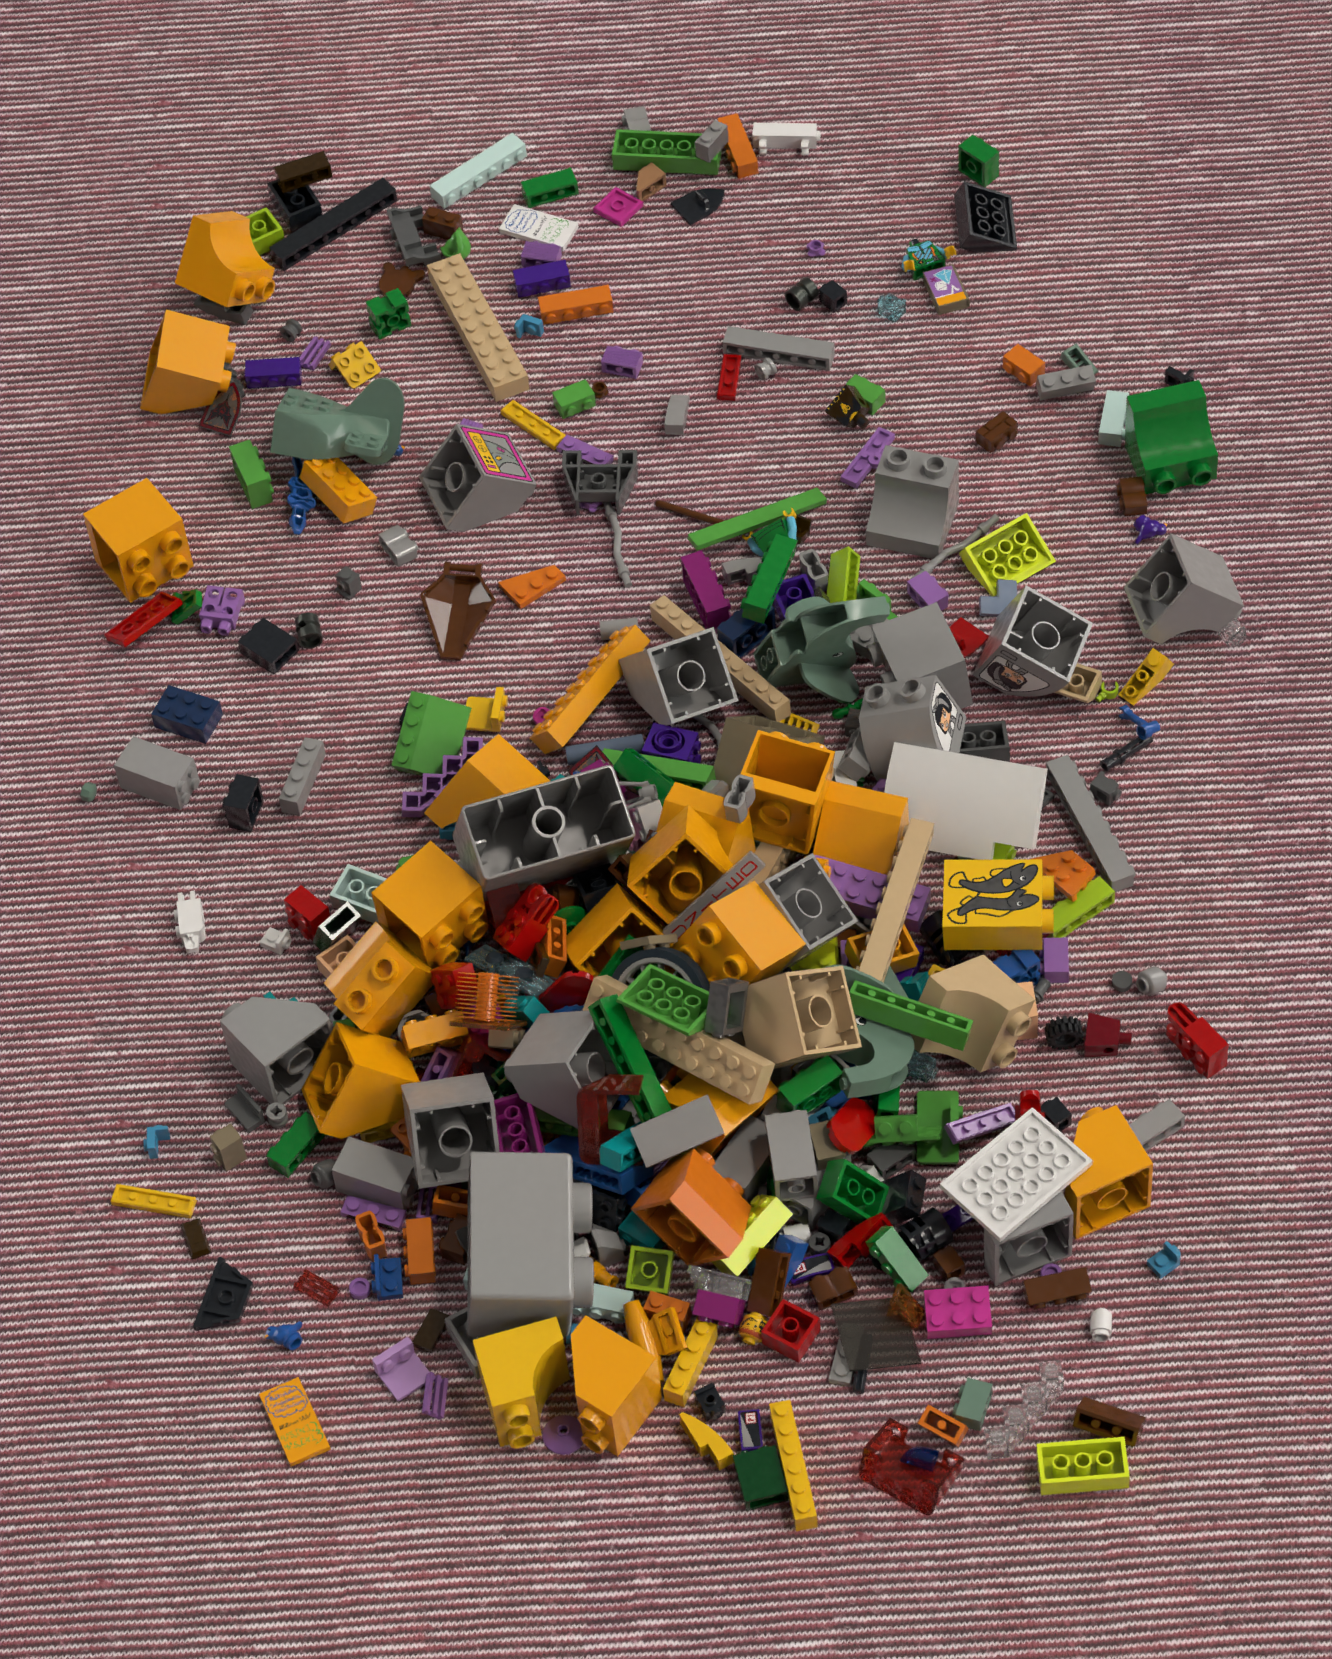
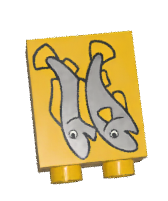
M1042 859L944 860L942 925L944 950H1042L1043 934H1054V909H1043V900H1054V876H1043Z

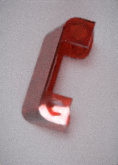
M889 1418L864 1446L859 1466V1475L864 1482L922 1514L931 1515L961 1472L965 1458L946 1448L942 1462L933 1459L906 1444L905 1441L909 1428ZM892 1427L897 1428L901 1436L896 1435L892 1431ZM948 1458L956 1461L954 1466L949 1463Z

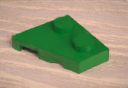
M194 589L183 591L182 594L173 593L172 596L180 598L183 604L172 612V622L178 625L202 607L201 591Z

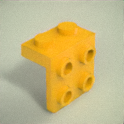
M362 341L356 345L355 343L350 344L343 353L338 352L334 354L328 364L331 370L336 368L339 370L352 389L357 388L381 371Z
M496 687L494 698H467L466 706L472 709L466 730L501 731L502 722L505 721L504 709L508 705V695H505L504 687Z

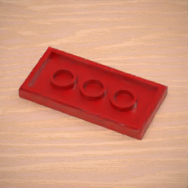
M160 592L106 632L104 636L110 642L127 647L180 607L183 602L178 597Z

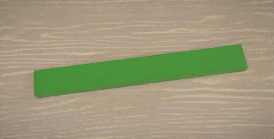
M814 488L688 534L687 539L698 551L785 518L783 515L784 510L787 512V515L792 512L791 508L794 509L796 514H800L825 505L827 499L818 488Z

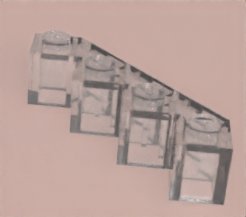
M1061 1360L1040 1362V1382L1021 1384L1022 1404L1002 1406L1003 1426L984 1429L987 1460L1009 1458L1014 1452L1015 1447L1020 1441L1025 1439L1035 1423L1049 1410L1054 1400L1063 1393L1064 1377Z

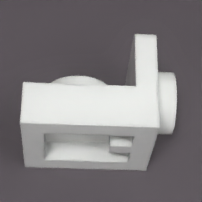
M270 927L260 940L261 947L280 955L291 944L290 932L286 928L281 932Z

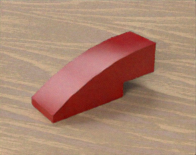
M879 1213L846 1233L827 1253L838 1266L849 1268L860 1255L866 1258L870 1254L869 1247L865 1243L882 1226L893 1225L883 1213Z

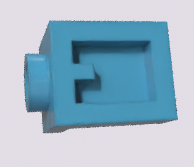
M523 314L514 325L516 337L521 338L524 332L541 337L544 333L543 320Z
M1166 1241L1163 1243V1249L1147 1260V1266L1161 1279L1180 1265L1181 1253L1175 1245H1171Z

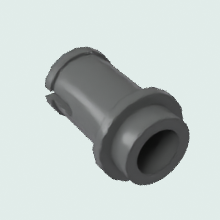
M1040 978L1034 987L1036 1004L1044 1000L1043 996L1051 987V983L1045 978Z

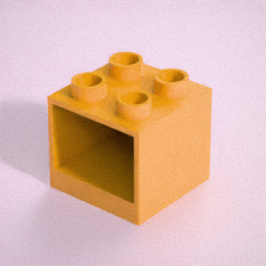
M148 478L83 513L95 561L130 603L140 597L152 595L160 585L171 579L182 578L188 573L190 568L194 567L183 519Z
M761 730L757 731L741 771V775L753 778L756 797L753 804L749 807L754 840L806 855L809 854L818 830L823 801L832 778L835 751L828 750L820 743L811 742L807 744L789 739L781 732L774 731L768 733Z
M431 840L371 892L378 922L390 929L432 969L449 962H455L459 955V948L468 940L472 943L479 941L488 930V918L481 885Z
M754 880L709 905L671 948L691 957L701 967L709 984L711 981L734 978L748 981V985L776 976L806 943Z

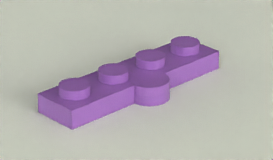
M878 427L840 476L841 482L857 488L871 469H877L885 445L890 446L895 439V434Z

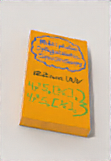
M299 1377L259 1393L291 1467L331 1450Z

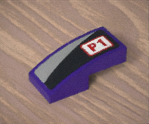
M828 1253L803 1258L791 1278L792 1283L796 1286L817 1275H828L835 1268L832 1258Z
M760 1410L738 1411L741 1450L748 1452L757 1450L763 1446Z

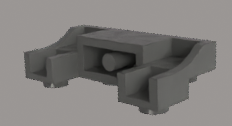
M421 205L407 209L395 207L387 209V216L392 227L389 230L391 239L396 241L394 242L396 252H400L406 266L423 262L425 267L441 260L436 242L424 246L421 244L416 229L423 226L422 217L424 214Z

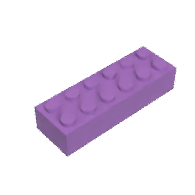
M815 854L816 858L829 859ZM829 859V866H831L830 880L852 913L870 920L876 919V908L878 902L882 903L883 901L881 895L883 887L888 886V883H886L888 875ZM917 884L904 921L908 931L919 932L931 900L930 887Z

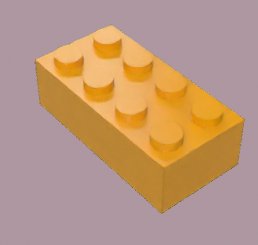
M339 457L304 461L300 479L343 524L373 514L378 497Z

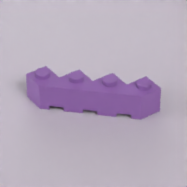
M463 737L462 756L443 755L442 774L423 773L422 792L403 791L402 817H422L424 812L466 761L483 747V738Z

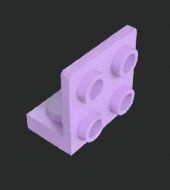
M409 1337L404 1338L372 1359L376 1374L397 1401L404 1399L426 1383V1375L429 1371L415 1354L413 1343Z

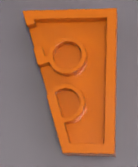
M551 565L499 581L498 587L522 609L565 582L566 576L555 565Z

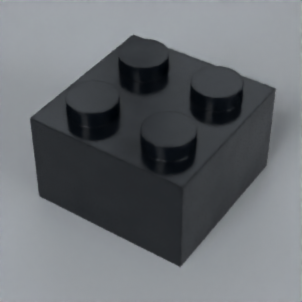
M236 774L234 781L230 782L228 796L224 797L222 803L229 828L252 832L264 802L259 778Z

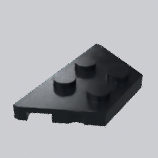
M219 1257L193 1324L194 1331L241 1322L254 1285L250 1279L242 1276L235 1267L232 1268L222 1257Z

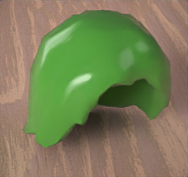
M458 227L451 238L445 243V246L440 248L441 253L446 258L460 253L465 260L471 252L472 245L468 237Z

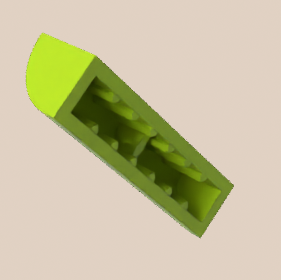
M849 546L831 554L826 597L829 603L856 600L860 555Z

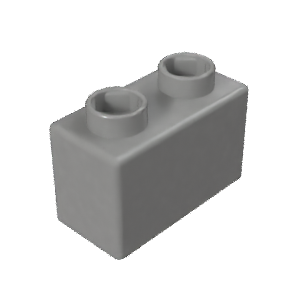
M606 765L466 805L461 809L452 836L463 869L481 885L484 902L524 891L532 883L544 885L609 863L612 865L619 855L627 853L636 833L614 768Z
M529 1152L470 1153L468 1179V1336H488L557 1316L562 1336L567 1337L571 1332L573 1308L592 1307L594 1295L593 1258L574 1257V1233L591 1232L592 1185L590 1183H573V1162L570 1154Z

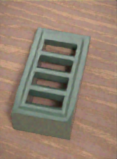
M1077 343L1062 352L1060 358L1070 369L1085 364L1086 366L1092 365L1094 375L1098 373V369Z

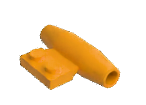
M639 1300L627 1302L623 1305L629 1341L657 1357L661 1384L664 1382L661 1355L670 1356L687 1348L675 1307H669L654 1314L649 1321Z

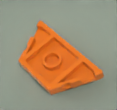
M1073 850L1031 858L1042 859L1043 876H1054V886L1072 902L1076 901L1077 893L1080 890H1084L1087 883L1096 875L1095 869Z

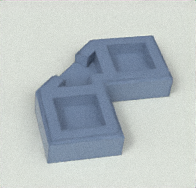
M998 579L996 582L997 597L980 596V616L997 617L1017 596V581Z

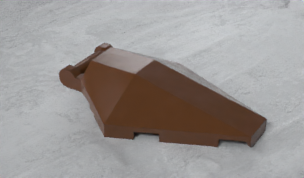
M445 561L443 574L420 594L441 660L460 661L496 603L493 594L482 579L483 563L469 565L451 564V562ZM451 571L475 572V575L450 573Z

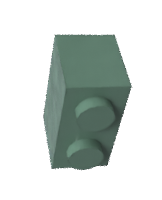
M967 1377L965 1385L962 1384L959 1390L958 1397H961L960 1402L955 1403L952 1415L955 1416V1419L970 1429L981 1431L993 1394V1384Z

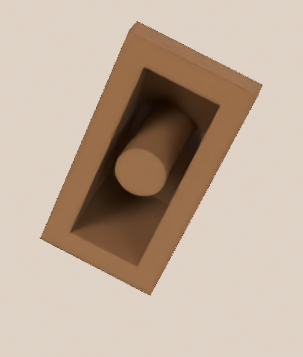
M652 162L638 171L636 190L637 199L645 201L667 186L666 173Z

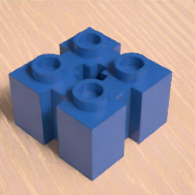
M1012 950L1010 956H1000L993 962L1016 983L1032 981L1033 986H1035L1040 979L1038 970H1040L1041 960L1033 950Z

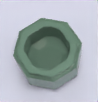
M87 782L83 785L80 794L82 800L87 802L94 800L97 794L96 784Z

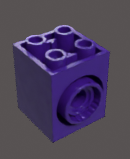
M653 723L641 750L643 755L699 764L702 755L699 754L701 741H699L698 732Z

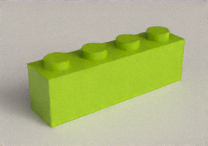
M1100 876L1089 881L1086 888L1077 893L1076 901L1072 902L1069 898H1066L1054 905L1052 908L1054 909V934H1043L1045 938H1064L1115 903V891Z

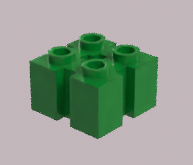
M399 288L385 293V297L381 299L378 296L366 301L367 312L370 315L368 316L369 324L379 340L392 335V331L396 329L401 331L412 326L410 315L407 313L409 312L408 301Z

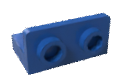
M374 1254V1262H371V1273L375 1275V1280L372 1281V1292L377 1293L378 1301L404 1298L401 1257L379 1259V1255Z

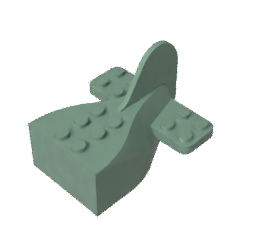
M377 378L371 381L349 406H345L317 394L289 388L275 410L270 453L302 459H330L356 455L373 465L384 464L393 457L400 443L405 408L403 392L393 380Z

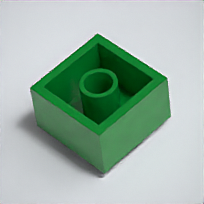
M972 134L958 146V171L982 187H986L999 177V151Z

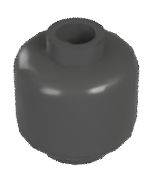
M327 1159L313 1166L310 1176L315 1186L326 1189L335 1185L331 1171L335 1164L334 1160Z

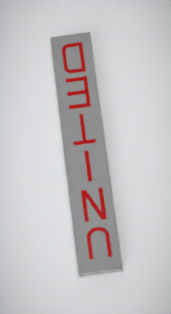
M750 850L663 929L662 933L665 935L677 934V939H679L709 905L746 885L765 867V863Z

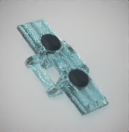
M486 944L465 957V961L472 963L486 973L519 977L510 978V981H518L510 982V985L519 987L498 986V988L521 990L536 997L555 982L543 975V978L537 977L529 962H524L515 955L503 954ZM499 977V980H504L507 977ZM499 990L502 993L519 994V991ZM504 995V996H506L507 998H510V997L515 996V995Z

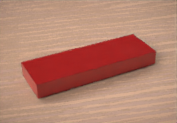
M723 354L717 400H736L742 355Z

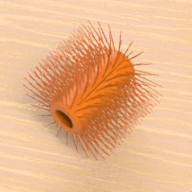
M458 972L478 975V978L459 977L478 979V982L457 981L477 984V986L457 985L477 988V991L459 990L476 992L477 995L457 994L476 997V999L455 998L476 1001V1004L457 1003L475 1005V1008L455 1007L475 1010V1012L454 1011L475 1014V1016L456 1015L457 1017L474 1018V1020L515 1021L495 1018L496 1016L516 1017L496 1014V1012L517 1013L496 1010V1007L516 1008L500 1006L497 1003L517 1004L497 1001V999L517 1000L514 998L497 997V994L516 995L498 993V990L519 991L498 988V986H519L498 984V982H518L499 980V977H519L486 972Z

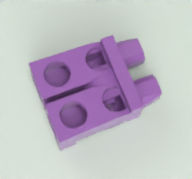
M207 585L202 608L199 613L200 627L203 633L209 634L212 632V628H218L219 634L228 636L231 630H235L241 606H244L245 603L243 590L227 587L224 590V587ZM216 591L219 595H213L212 592ZM230 594H236L237 597H231Z

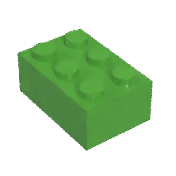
M250 439L229 446L234 471L251 508L254 509L272 503L274 490L271 483H269L272 480L269 472L264 470L266 467L263 459L258 457L260 455L257 446H253Z

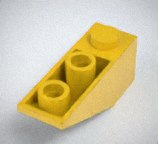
M1152 648L1118 695L1134 706L1164 679L1174 663Z

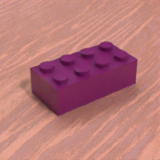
M701 550L681 557L682 579L705 629L714 627L717 634V627L720 623L731 617L729 611L731 605L729 599H725L723 596L724 590L722 585L717 583L718 578L715 570L712 571L710 568L711 562L709 557H705Z
M518 1093L494 1100L499 1151L545 1153L535 1106L520 1099Z

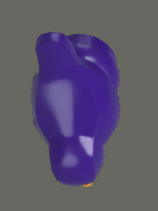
M1145 515L1138 517L1133 524L1136 531L1139 532V536L1135 540L1137 545L1144 539L1152 538L1156 535H1164L1167 531V523L1161 524L1156 520H1150Z

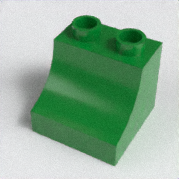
M1200 380L1127 396L1125 447L1137 477L1142 476L1145 494L1155 492L1167 494L1177 487L1191 484L1202 486L1213 479H1217L1218 452L1213 441L1208 419L1206 395Z

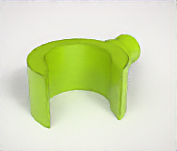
M1102 682L1101 692L1095 697V700L1099 703L1105 698H1116L1119 690L1118 683L1115 682V689L1113 691H1107L1104 688V682Z

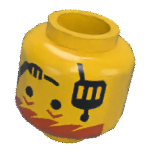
M756 1312L744 1315L738 1330L739 1335L743 1337L742 1341L749 1345L762 1343L761 1331L767 1323V1318L764 1315Z

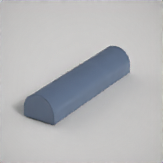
M638 734L566 746L568 766L576 764L596 745L602 751L604 748L624 751L625 748H633L640 754L644 746L643 735Z

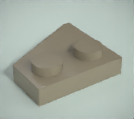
M677 934L645 936L620 942L621 950L635 948L647 950L656 948V946L670 948V944L678 942Z

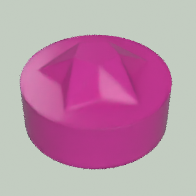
M539 707L534 711L533 721L536 725L544 721V715L549 709Z

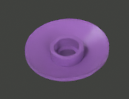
M570 1415L554 1417L543 1429L544 1444L554 1453L570 1454L583 1445L581 1440L583 1435L581 1424L576 1417ZM566 1429L567 1432L561 1433L560 1430Z

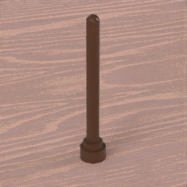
M662 500L655 501L656 507L713 525L726 521Z

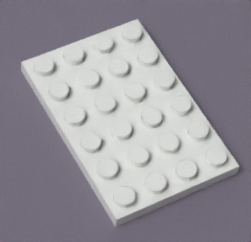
M1032 1107L942 1181L940 1188L1001 1242L1091 1167L1093 1160Z

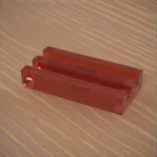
M307 1269L303 1271L302 1276H299L298 1282L293 1284L294 1289L327 1307L330 1306L340 1293L338 1286ZM304 1283L313 1288L314 1290L318 1291L319 1293L321 1292L322 1294L328 1296L329 1299H326L325 1297L315 1293L314 1291L306 1288L302 1284Z

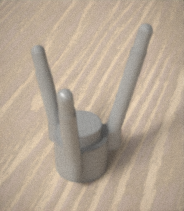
M648 781L619 782L620 786L642 787V789H639L640 797L625 801L626 805H628V810L658 799L655 784L649 785Z

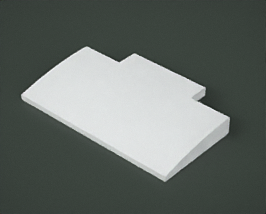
M894 742L884 793L908 798L909 822L911 818L934 823V834L929 851L978 860H993L995 842L1029 849L1036 848L1048 769Z

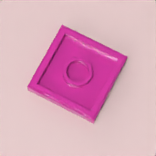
M615 187L593 210L594 213L622 227L643 207V201Z

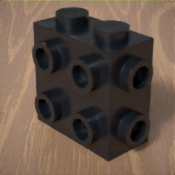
M592 1185V1223L617 1232L618 1227L626 1219V1193L621 1195Z

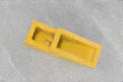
M684 1412L679 1414L680 1424L701 1458L709 1454L719 1471L733 1464L734 1453L717 1432L691 1415Z

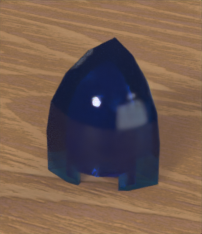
M917 1446L907 1450L902 1455L900 1462L933 1472L940 1452L929 1447Z

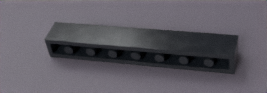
M384 178L379 179L269 247L272 261L283 271L289 269L397 202L396 189Z

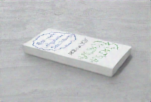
M514 204L501 224L499 233L529 242L554 243L561 246V251L564 252L579 225L574 221Z

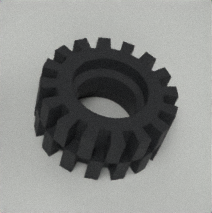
M1063 1016L1062 1019L1057 1017L1056 1020L1052 1019L1050 1023L1047 1022L1044 1027L1047 1044L1052 1049L1058 1047V1050H1062V1048L1066 1050L1068 1047L1071 1046L1073 1048L1075 1044L1079 1045L1080 1041H1083L1084 1036L1081 1022L1076 1017L1074 1019L1073 1016H1069V1018Z

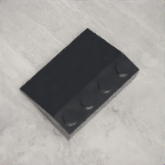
M964 181L954 194L960 248L975 253L1016 251L1017 240L1011 195Z

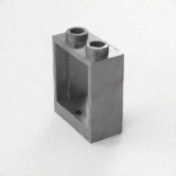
M726 978L710 982L705 1032L712 1033L713 1037L724 1038V1035L733 1036L734 1033L743 1031L748 981Z

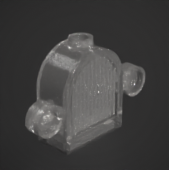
M688 1265L687 1273L691 1274L690 1279L694 1281L692 1288L735 1297L745 1301L748 1300L752 1280Z

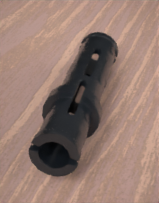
M1152 736L1145 740L1137 737L1122 748L1115 749L1113 754L1100 761L1102 769L1107 772L1117 764H1123L1128 757L1149 743H1152ZM1139 743V745L1130 750L1131 747Z

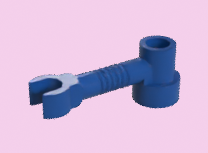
M1129 706L1119 707L1123 711L1122 714L1118 715L1121 719L1130 720L1138 725L1136 732L1140 739L1145 740L1160 731V725L1156 720L1148 723L1135 715Z

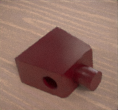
M1088 1013L1084 1057L1118 1055L1119 1044L1131 1045L1132 1033L1120 1032L1121 1021L1118 1019Z

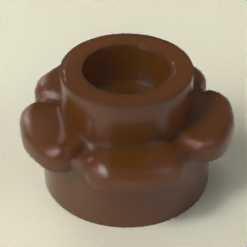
M598 381L592 385L595 398H603L608 395L609 390H607L608 387L604 382Z

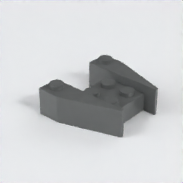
M563 450V478L577 515H580L581 502H616L617 515H620L638 479L639 464L637 450H619L618 464H583L581 450Z

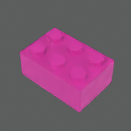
M988 1286L924 1290L927 1339L992 1334Z

